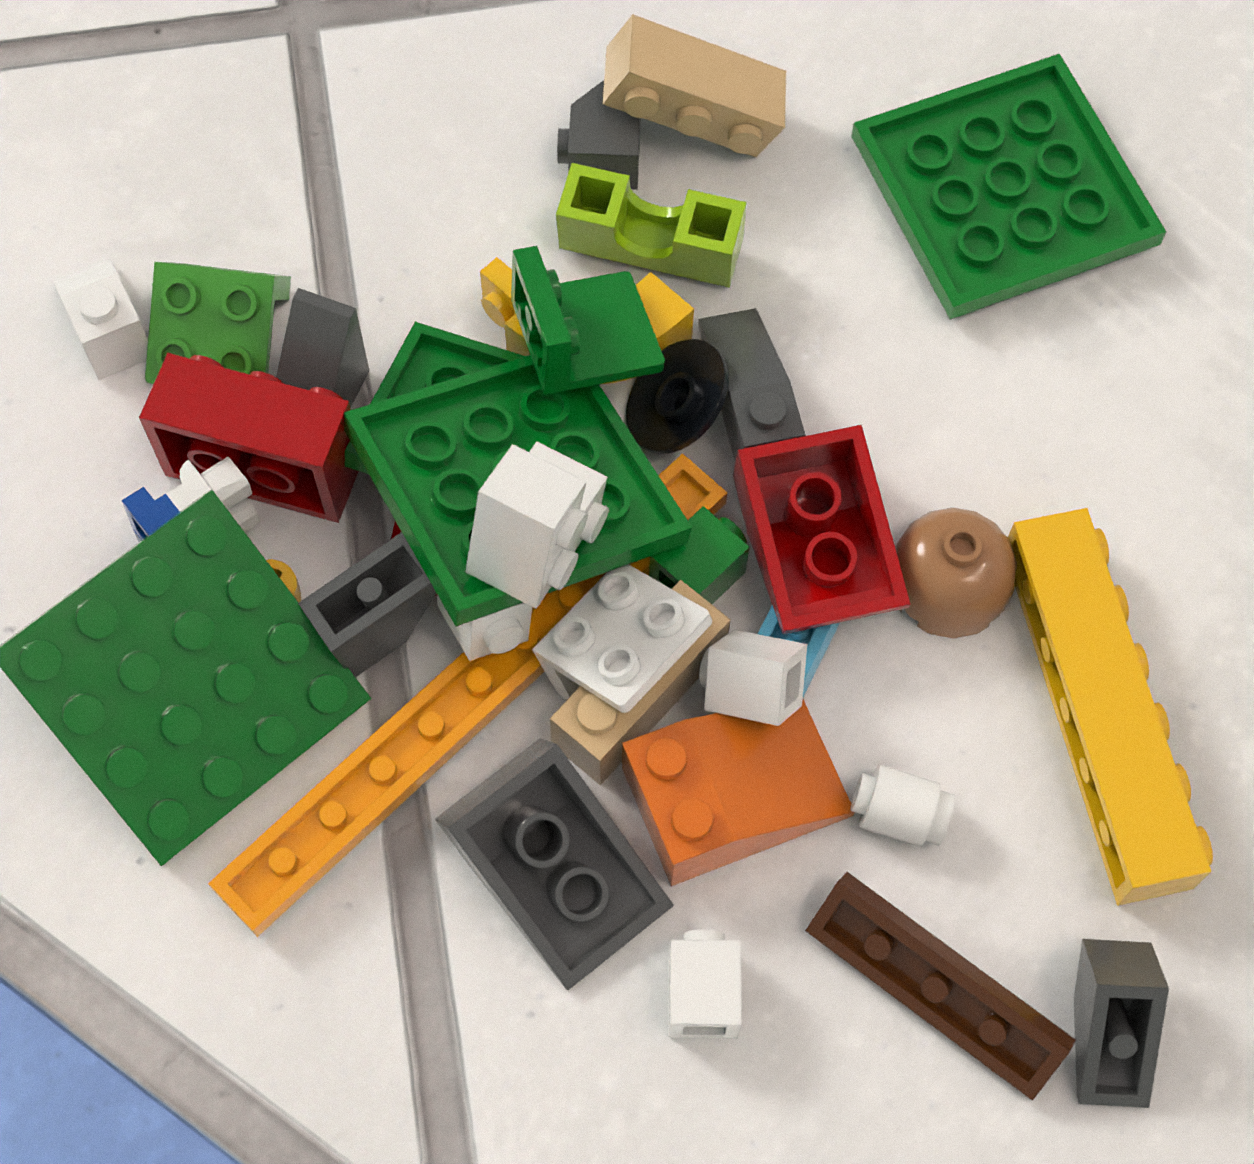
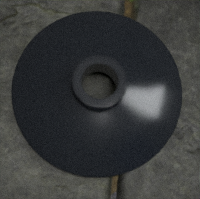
M687 339L669 345L662 350L665 359L663 371L638 376L635 380L627 402L626 421L628 430L636 442L644 449L658 454L682 450L698 440L718 417L728 392L729 371L726 360L721 352L703 340Z

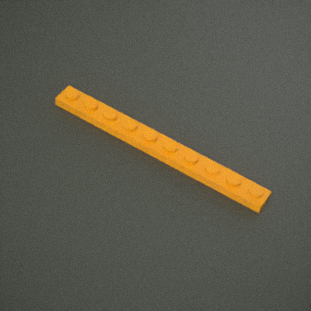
M683 453L658 475L687 520L703 506L715 515L727 502L728 493ZM650 557L629 564L649 576ZM606 573L546 594L537 609L532 607L529 640L517 645L514 649L502 654L491 653L471 661L468 660L464 652L459 655L208 883L211 889L256 937L262 934L545 672L532 649Z

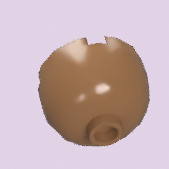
M953 507L930 511L912 522L895 545L911 604L909 608L904 610L911 618L918 621L917 627L928 634L948 638L978 634L988 628L990 622L998 618L1010 602L1014 593L1017 561L1011 541L995 522L976 511Z

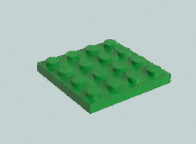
M1060 53L853 123L851 137L950 320L1159 246L1166 234L1161 221Z
M530 355L344 412V431L455 627L523 603L465 572L478 492L512 444L530 452L535 443L539 442L608 477L601 502L602 505L609 508L607 518L596 539L591 544L582 540L575 550V553L578 554V560L564 587L688 543L692 526L600 385L597 384L544 395ZM551 586L547 594L558 589Z
M213 490L204 493L0 645L1 670L160 866H163L372 699L350 669H344L331 653L298 604V601Z

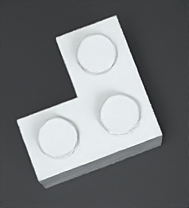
M539 442L535 443L530 452L512 444L478 492L465 572L537 609L551 586L561 590L567 583L577 563L578 554L575 553V550L581 541L584 540L591 544L601 531L609 512V508L601 504L608 477Z

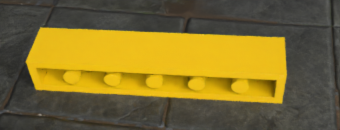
M1088 508L1014 522L1008 535L1017 561L1014 586L1116 904L1119 906L1193 890L1212 872L1210 868L1213 862L1212 846L1205 829L1202 826L1196 827L1188 802L1191 799L1190 781L1184 767L1179 763H1174L1167 742L1170 737V726L1166 711L1159 702L1154 703L1147 684L1149 664L1146 653L1140 643H1133L1127 625L1129 606L1125 592L1120 585L1113 584L1107 567L1109 547L1105 534L1100 528L1094 529Z

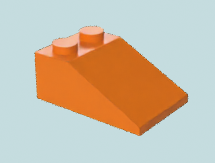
M804 699L802 700V706L779 726L715 713L684 719L622 743V770L670 886L677 885L837 823L855 814V812L850 810L851 802Z

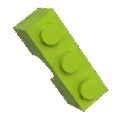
M571 163L556 212L559 249L730 288L744 238L747 202L688 189L683 205L677 207L658 206L644 201L632 191L629 175Z

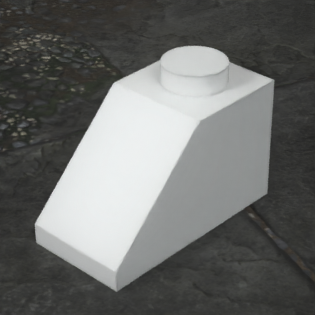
M109 259L54 281L58 294L98 380L146 361L148 339L120 277Z

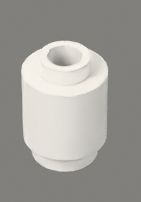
M878 764L873 776L864 773L860 775L850 810L861 814L859 828L919 847H922L925 842L939 846L950 823L955 796L954 794L941 791V784Z

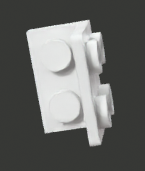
M628 564L608 571L544 636L532 651L556 692L561 697L567 700L582 686L622 713H627L712 624V618L707 609Z

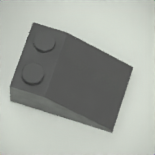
M541 738L435 818V821L475 875L566 990L571 989L674 906L556 743Z

